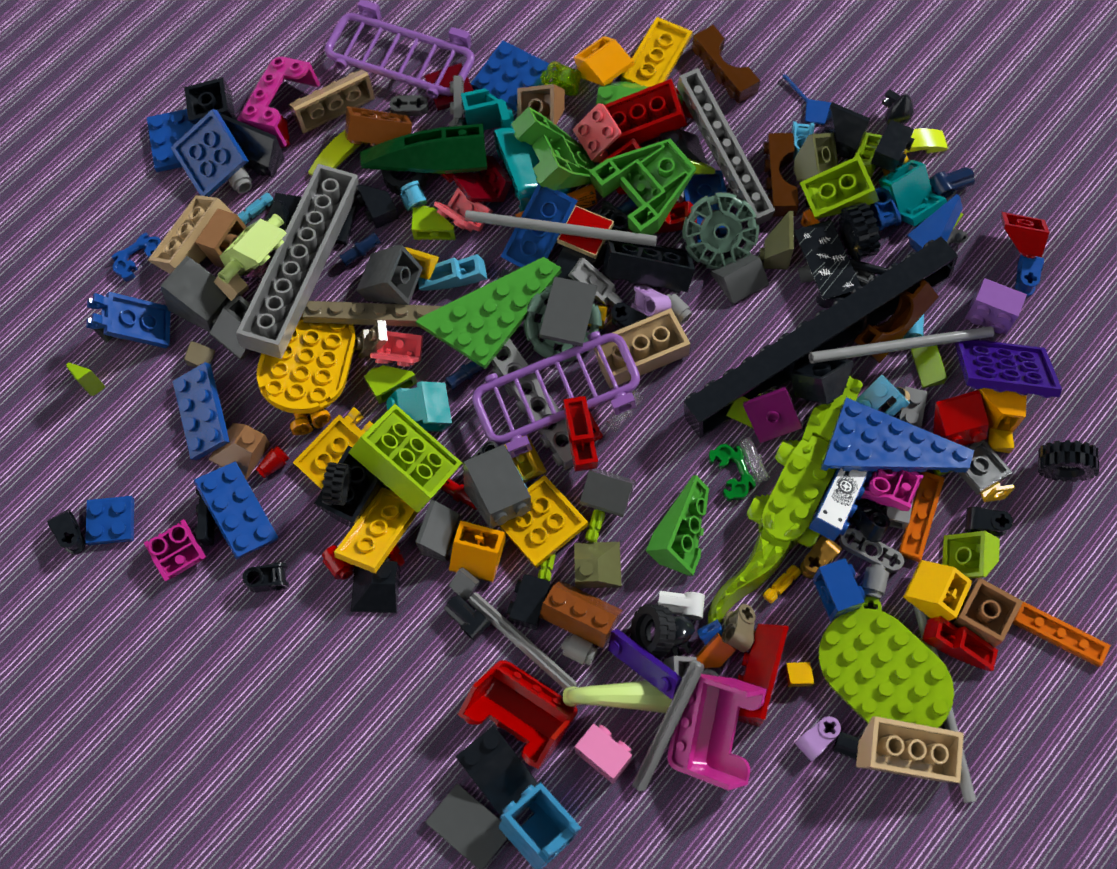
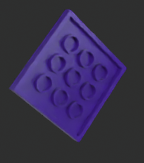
M977 339L955 343L966 386L974 389L988 388L997 392L1012 391L1021 395L1036 394L1044 398L1060 397L1062 388L1045 348Z

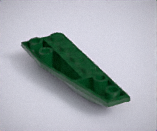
M483 124L435 128L385 141L361 152V168L438 174H457L487 170Z

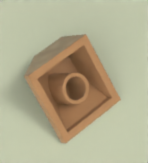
M555 84L517 88V117L527 107H530L555 125L557 124L564 112L565 89Z
M232 423L227 431L230 442L215 450L210 456L209 461L220 467L236 461L247 480L269 447L270 442L265 434L250 426Z

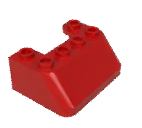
M500 660L472 685L457 715L471 725H480L487 718L490 719L498 727L512 734L517 740L527 744L522 750V757L528 765L539 769L553 753L578 714L576 706L565 705L562 696L511 662Z

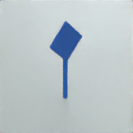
M783 74L782 77L806 102L805 122L825 125L832 102L808 99L789 77Z

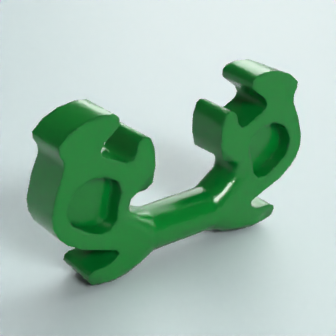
M721 444L715 450H710L709 462L712 465L714 460L717 459L720 462L719 469L727 467L730 460L737 465L741 481L738 482L735 478L728 480L726 486L731 487V491L724 489L723 496L729 502L732 500H744L748 495L749 485L754 489L756 481L747 469L741 447L737 445L735 452L731 446Z

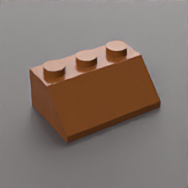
M346 106L345 136L347 140H350V143L361 145L362 142L370 143L371 146H375L385 141L411 134L412 123L407 115Z
M560 580L553 585L544 600L540 618L603 648L623 610Z

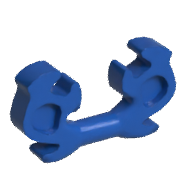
M144 233L128 248L114 253L111 257L114 260L113 270L115 273L122 277L124 281L134 279L135 275L131 270L138 269L132 260H128L129 257L138 250L144 249L145 254L149 258L161 243L160 238L156 236L149 237L147 233Z

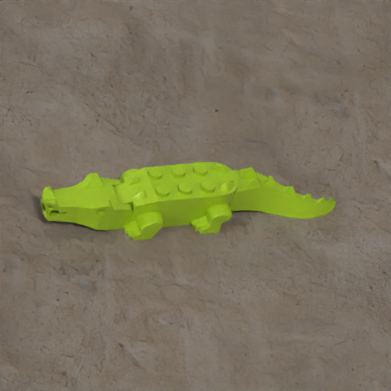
M849 376L841 396L834 399V402L830 404H821L813 409L801 441L789 439V441L783 440L775 459L785 467L771 495H756L747 511V517L759 524V536L753 551L740 571L718 590L710 606L708 624L717 619L721 623L725 614L735 603L758 589L770 578L785 559L789 549L795 547L798 543L807 547L815 545L820 534L809 529V526L826 487L829 486L837 469L828 468L827 471L821 469L843 402L846 397L854 401L857 400L863 386L860 380Z

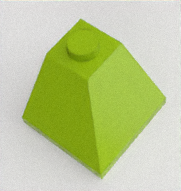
M987 531L944 535L942 565L955 567L969 579L986 577L999 562L1000 539Z

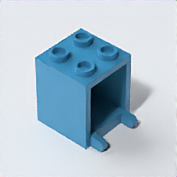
M540 782L536 787L530 785L521 794L522 797L517 804L513 801L503 810L504 813L500 817L501 822L498 827L534 869H543L574 840L581 830L578 823ZM529 807L534 815L520 827L514 819Z

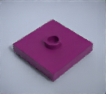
M786 387L743 402L744 409L760 443L802 429V423Z

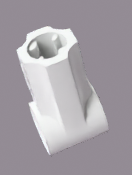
M660 591L658 605L668 607L669 611L673 614L682 615L687 619L702 620L705 595L697 592L681 594Z

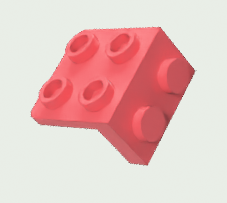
M598 103L572 129L578 141L587 152L588 157L595 163H600L609 156L606 149L621 135V130L602 103Z
M460 188L456 189L447 205L436 201L433 204L438 208L437 213L445 218L454 220L453 223L456 226L470 232L472 230L480 232L485 223L465 221L466 210L484 213L493 212L492 209L481 202L474 203L469 201Z
M387 331L388 341L377 352L370 353V358H374L375 363L388 364L397 361L398 366L410 367V365L421 361L424 335Z

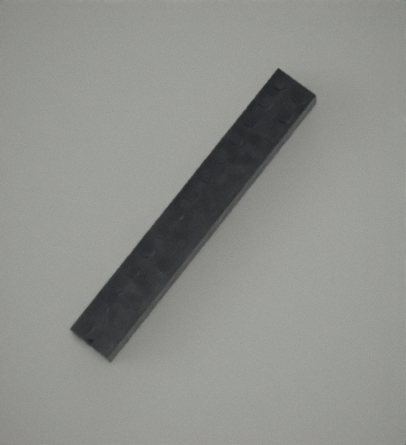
M942 237L935 241H928L918 252L913 251L906 256L904 261L899 264H892L885 273L875 275L868 284L863 287L858 286L846 298H839L832 307L819 311L812 320L800 323L796 330L790 334H783L776 343L764 346L757 355L747 357L737 368L728 369L721 378L708 382L704 389L698 393L693 392L689 394L685 401H683L686 421L699 438L707 435L731 419L726 414L732 402L742 396L751 400L783 386L791 380L790 372L809 361L810 352L841 348L857 338L868 324L877 325L890 317L897 309L899 295L920 281L924 280L934 288L952 277L958 258L957 253Z

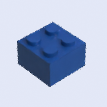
M846 558L819 567L812 579L830 622L840 615L860 609L865 602L864 590L860 585H857L854 578L856 577L855 570L852 564H848Z

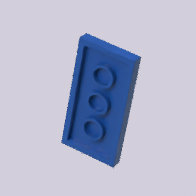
M538 183L521 217L566 223L578 200L559 190L554 191L548 187H542ZM515 228L500 257L520 268L542 257L548 259L560 234Z
M204 362L173 380L190 459L196 461L230 442L211 364Z
M236 461L194 479L197 490L236 560L278 540V535Z

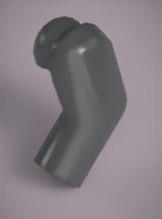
M953 229L947 243H964L968 235L963 230Z

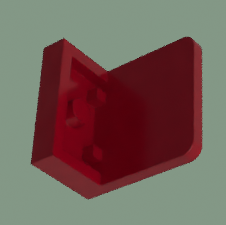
M486 156L487 170H482L479 173H453L452 179L466 198L474 203L504 202L513 182L493 156Z

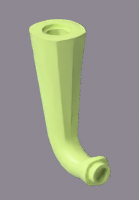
M647 680L579 688L572 686L565 688L563 691V702L568 706H577L579 704L666 713L672 702L669 697Z

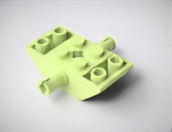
M273 214L268 221L260 218L246 227L220 255L225 267L217 275L223 282L228 284L236 274L242 276L246 272L248 273L252 269H256L259 265L262 266L270 258L268 254L273 250H277L284 243L282 238L287 233L279 228L284 224L281 217Z

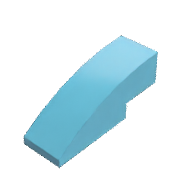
M476 254L461 260L451 258L436 264L430 279L419 277V289L421 291L448 289L486 280L485 261Z

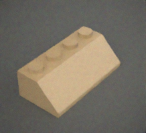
M364 70L350 73L338 81L332 82L322 89L315 90L301 99L295 100L289 104L295 121L304 134L345 114L346 106L357 108L374 100L375 96L369 74Z
M196 195L149 257L148 261L169 274L175 270L186 256L199 264L200 261L206 258V255L195 241L218 208L233 212L219 198Z
M672 308L612 332L620 335L625 340L640 376L689 356L690 342ZM608 342L601 345L617 385L631 380V375L617 344ZM593 348L601 372L609 387L613 388L597 348Z
M872 716L858 742L856 767L943 783H960L964 733Z

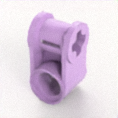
M634 286L635 298L631 307L636 311H640L647 316H653L671 308V300L667 295L653 290L649 286Z
M825 717L811 729L807 730L795 744L812 762L839 735L841 730L840 723L834 717ZM831 724V732L826 734L823 731L825 725Z

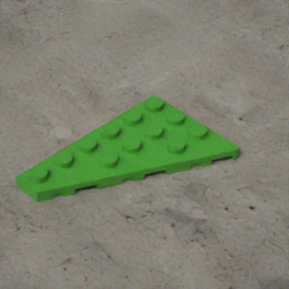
M542 257L418 318L416 323L428 333L486 369L526 318L528 313L527 306L536 293L540 294L545 290V287L553 283L554 276L558 277L561 273V267Z

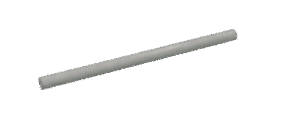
M470 210L465 212V221L655 247L657 242V236Z
M992 326L810 352L809 361L810 363H819L989 338L994 336V329Z
M913 605L922 638L929 617ZM922 640L939 657L937 649ZM951 708L948 717L944 721V727L946 730L958 732L954 712ZM962 749L959 785L964 803H970L977 800Z

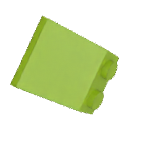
M860 155L800 182L815 219L840 214L841 209L860 203L871 205L879 201Z

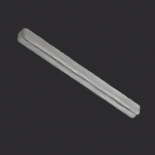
M475 592L469 597L468 602L470 605L484 615L491 624L563 689L572 686L576 687L577 683L478 593Z
M697 660L690 662L633 781V787L638 791L646 790L702 674L704 665Z

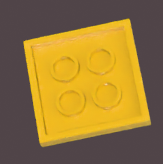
M545 475L527 488L531 496L530 511L523 516H517L507 521L503 525H498L535 568L540 566L589 525L588 521Z

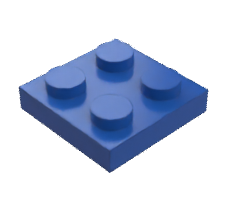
M132 496L87 500L85 542L87 545L134 541V498Z

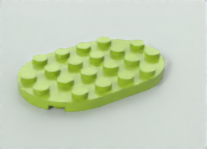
M856 609L837 617L825 630L819 646L821 672L828 685L867 723L870 722L872 716L939 728L944 723L951 711L954 700V687L951 675L942 660L899 620L880 610Z

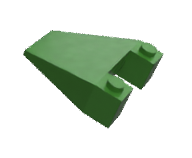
M527 107L511 123L515 131V137L522 143L530 144L540 161L533 168L539 185L555 191L591 184L589 171L596 167L595 162L588 157L587 152L580 143L549 119Z
M667 139L608 158L589 172L591 184L603 198L621 187L638 206V209L627 216L628 227L633 233L653 235L659 231L695 173L696 167L671 139Z

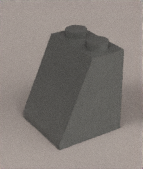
M396 245L372 253L356 291L368 302L409 305L423 267L403 245Z
M188 256L183 259L160 285L168 311L208 332L211 331L222 309L231 300L214 283L216 277Z
M505 445L463 462L464 491L490 528L503 525L507 521L517 516H523L530 511L531 496Z

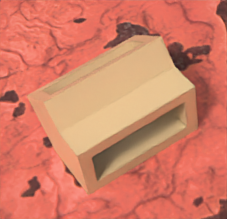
M238 274L228 284L223 282L218 276L214 281L231 301L238 295L242 296L249 289L247 283Z

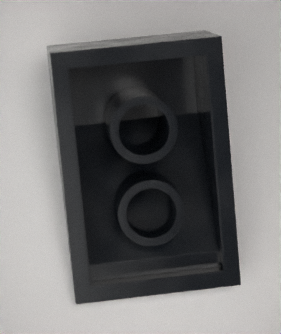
M494 725L455 756L500 816L511 802L518 803L522 797L521 794L530 785L534 787L538 785V782Z

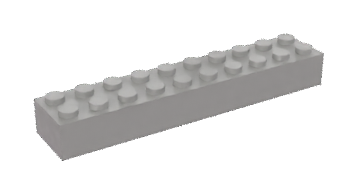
M321 164L317 165L285 231L287 234L282 238L284 243L276 250L236 332L240 347L282 359L358 194L357 185H359L358 175Z

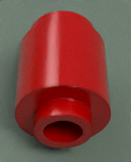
M337 545L330 546L322 553L323 563L335 579H347L352 575L354 565L335 558L334 551L337 549Z

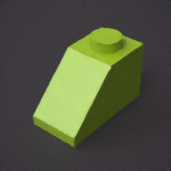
M413 207L411 230L414 240H456L454 226L445 217L437 213L434 207Z
M385 365L372 368L364 375L366 383L379 405L387 401L395 390L410 388L417 383L413 371Z

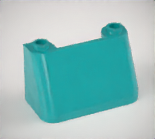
M513 128L494 130L495 148L498 156L504 161L508 174L513 181L515 196L520 201L519 210L522 212L525 210L538 185L536 181L537 176L533 168L540 161L530 144L522 143L515 137ZM571 188L560 189L559 191L568 194L571 192Z

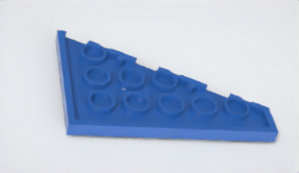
M846 397L821 469L827 471L828 468L843 469V471L891 469L892 472H899L901 470L907 472L940 470V472L954 471L966 473L970 468L974 450Z

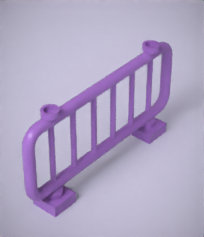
M367 0L359 1L358 8L360 14L347 13L340 18L325 45V54L328 58L335 61V65L339 69L344 70L347 65L425 89L427 90L426 94L434 99L439 94L445 96L454 95L450 93V87H442L439 84L455 53L462 54L467 58L458 75L464 81L475 59L473 52L470 50V32L451 27L449 31L450 42L380 21L382 17L379 4ZM349 21L361 23L344 55L335 53L333 47ZM365 24L379 28L362 61L348 57ZM382 30L397 34L380 67L366 62ZM400 36L414 39L415 41L398 72L384 68ZM419 41L433 45L417 78L402 74ZM440 47L451 51L436 83L433 84L420 80L436 48Z
M599 331L592 332L587 336L589 341L583 343V347H572L499 378L496 373L486 376V383L477 387L473 392L472 401L488 440L494 441L499 445L506 443L511 458L533 450L527 434L566 419L564 410L556 413L539 371L555 364L569 398H574L559 363L574 356L577 357L594 397L587 400L588 409L610 400L615 415L636 408L632 391L639 385L640 374L625 340L615 333L601 336ZM608 342L617 344L631 375V381L621 387H618L601 348V345ZM593 348H597L614 387L613 390L599 396L580 355ZM532 373H535L552 415L538 421L534 419L518 380ZM513 381L516 384L531 421L530 424L516 430L513 427L498 387ZM493 389L511 431L500 436L494 433L481 401V396Z

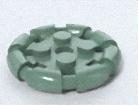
M720 192L715 193L711 197L705 196L690 208L689 216L685 217L682 229V236L686 241L685 248L694 261L703 263L706 268L719 269L732 262H736L735 258L737 257L741 258V256H744L745 258L751 254V249L757 244L759 236V225L756 224L755 220L757 216L753 208L745 200L741 201L736 198L737 195ZM718 204L719 210L712 211L711 205ZM732 206L737 208L735 214L729 212ZM698 215L704 217L701 225L695 222ZM747 220L748 227L742 229L741 222ZM719 226H725L727 229L726 235L722 238L717 237L715 233ZM699 235L701 242L695 243L693 236ZM742 239L746 240L743 248L738 246ZM707 249L713 252L710 257L704 255ZM730 251L731 257L724 259L723 253Z
M552 285L545 287L543 292L540 294L536 293L527 306L526 320L523 321L527 340L531 341L534 346L533 349L544 358L573 347L571 344L548 339L541 342L537 336L540 333L547 307L544 301L549 298ZM594 303L588 323L591 324L590 332H586L584 343L589 341L587 336L590 333L599 331V326H602L600 309ZM536 313L543 314L541 323L534 322ZM554 343L562 345L561 351L553 350ZM574 356L562 362L577 360V357Z

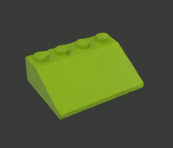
M396 404L384 413L348 452L417 513L422 510L462 464L458 458Z

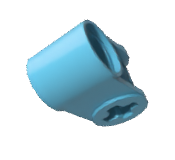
M793 121L791 131L794 136L795 149L793 159H795L808 135L814 134V123H810V125L797 124V121Z
M418 181L410 182L401 187L400 196L407 211L412 210L413 207L427 204L426 197Z

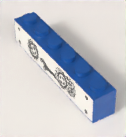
M837 468L809 529L832 541H835L839 534L843 536L850 524L846 522L847 518H851L857 509V505L854 503L856 499L860 500L866 489L862 485L864 482L867 483L873 471H843V469Z

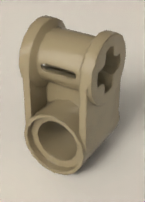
M742 604L736 611H730L724 616L723 642L743 653L751 648L754 641L753 634L756 617L751 606Z

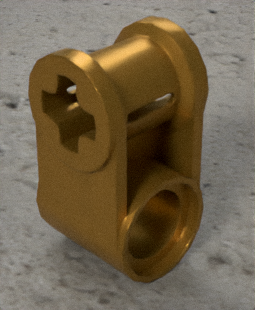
M822 536L801 563L800 571L802 575L813 579L818 568L830 564L841 552L842 548L834 541ZM812 563H814V564L816 565V566H814L813 568H811V567L809 566V565H811Z

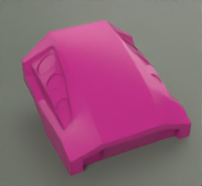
M878 469L873 471L861 498H867L876 503L902 511H909L923 475L904 470L892 472L891 469Z
M185 519L171 527V529L169 528L163 534L160 533L159 536L144 542L165 582L206 558L204 551Z

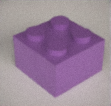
M984 278L971 301L965 319L974 325L992 326L995 333L1006 335L1018 318L1027 294Z

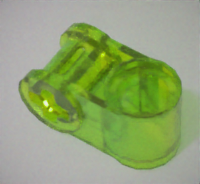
M553 61L548 65L547 70L542 72L541 82L544 85L555 84L565 89V95L574 96L578 93L581 73L577 69Z

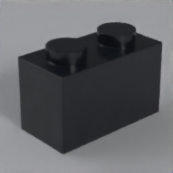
M890 120L874 152L871 164L893 173L898 165L902 167L907 156L904 152L905 150L910 151L915 140L911 138L914 129Z
M524 574L522 580L518 579L514 590L517 593L515 601H510L507 609V614L510 615V622L537 631L541 620L542 605L551 590V582L528 574Z

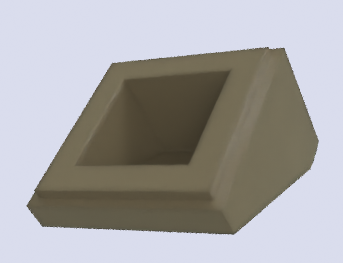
M191 341L184 361L188 366L195 368L204 362L211 364L215 350Z

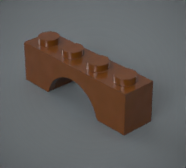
M711 25L693 35L692 50L696 56L703 60L705 67L712 71L717 82L726 88L728 95L739 104L758 93L760 80L749 66L734 67L722 59L720 54L723 51L725 38L714 25Z
M768 133L767 141L763 142V154H767V159L764 160V172H768V178L765 179V189L769 190L768 198L775 209L772 217L785 216L789 211H793V216H796L799 207L798 188L787 183L779 171L781 167L792 162L795 151L793 133Z
M920 281L899 295L897 309L886 322L880 325L868 324L854 342L857 345L902 339L939 297L928 282ZM889 352L868 356L881 363Z

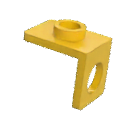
M997 483L982 492L981 496L984 502L1004 500L1015 487L1014 485L1001 486L1000 483Z

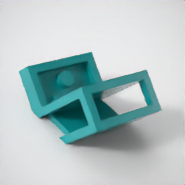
M485 88L461 93L466 125L483 124V130L497 127L513 128L511 125L514 121L512 109L508 110L504 100L497 99Z
M910 160L902 165V167L897 168L894 173L891 172L879 179L880 187L886 188L891 193L895 206L900 212L901 221L913 226L921 224L947 202L945 197L932 192L924 163Z
M421 381L416 383V388H400L395 390L387 399V410L396 404L426 431L443 432L452 424L445 383Z

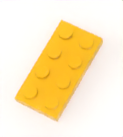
M656 17L632 57L635 65L622 74L621 81H628L647 87L666 81L690 41L693 31Z
M382 487L334 551L335 558L376 574L418 513L393 491Z

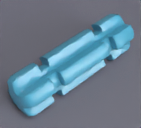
M267 192L261 196L260 200L257 199L245 208V212L241 211L237 215L244 224H247L250 218L253 219L265 210L266 205L269 207L274 199Z

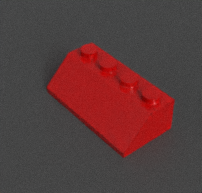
M672 78L605 104L608 112L621 130V135L607 148L610 154L633 138L640 144L658 137L661 133L677 130L688 125Z
M758 624L754 630L753 644L750 651L744 653L741 664L745 666L744 674H739L737 680L765 688L766 694L761 708L747 710L740 707L738 721L760 727L765 721L789 626Z

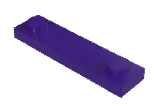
M619 629L612 630L608 651L673 700L682 677Z

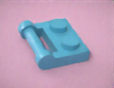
M884 375L877 378L856 400L861 404L879 410L894 397L897 401L885 412V414L894 416L903 407L906 408L910 404Z

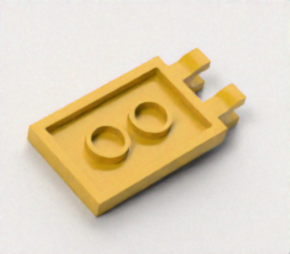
M353 407L345 418L338 415L292 463L322 490L325 478L324 473L328 463H338L347 447H353L373 423L369 421L360 430L356 424L364 417L360 411Z

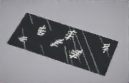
M832 220L794 230L823 300L852 292L855 288L861 286Z

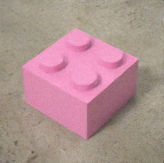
M593 723L576 744L575 753L609 782L614 784L631 762V749L621 740L618 743L611 738L612 733L600 724L597 727Z

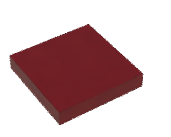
M459 63L448 67L439 86L449 88L450 81H454V76L459 75L463 67L462 64ZM442 69L424 75V80L435 84ZM468 77L464 81V93L473 91ZM439 94L436 99L432 98L437 110L449 108L450 102H454V95L445 96Z

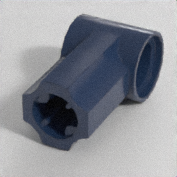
M965 167L948 174L946 172H939L933 175L929 181L936 195L948 198L955 191L973 185L975 179L972 169Z

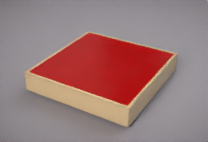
M575 205L566 224L611 230L614 221ZM560 234L557 239L558 244L594 259L597 258L606 241Z

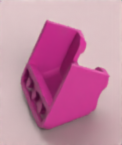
M276 57L261 75L236 120L275 135L279 145L286 147L287 143L277 127L281 120V115L277 109L269 107L270 103L284 80L319 87L320 83L310 62L287 57Z
M701 674L671 736L667 755L669 765L674 770L726 790L748 785L750 775L749 763L743 757L732 754L731 751L740 707L747 710L761 708L764 703L766 689L734 678Z

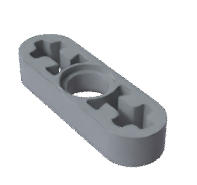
M847 529L845 534L839 538V544L844 550L871 564L884 566L885 570L889 573L898 572L904 564V557L899 551L881 542L874 543L868 541L863 533L856 529ZM850 535L854 537V542L851 545L847 543V538ZM862 540L865 541L861 546L860 550H858L857 548ZM868 545L875 546L878 554L876 556H869L865 552V547ZM883 551L886 552L883 556V559L879 561L878 559L882 555ZM895 557V562L897 564L890 566V561L888 559Z

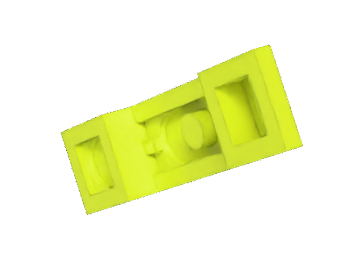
M914 129L911 137L915 139L910 151H905L907 153L926 150L928 154L947 151L948 147L943 131L937 129ZM871 142L868 143V144L876 145V146H877V143H871Z
M345 130L342 131L320 153L309 169V175H313L318 164L336 169L360 145L350 143V140L346 139Z

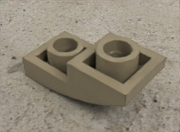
M377 320L373 328L370 330L363 329L359 336L356 337L355 350H358V358H365L385 345L388 341L386 321Z

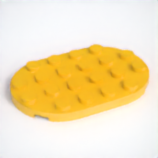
M302 314L282 359L261 353L256 375L258 387L263 397L274 407L295 414L316 412L336 401L346 385L355 349L356 336L353 324L304 323Z

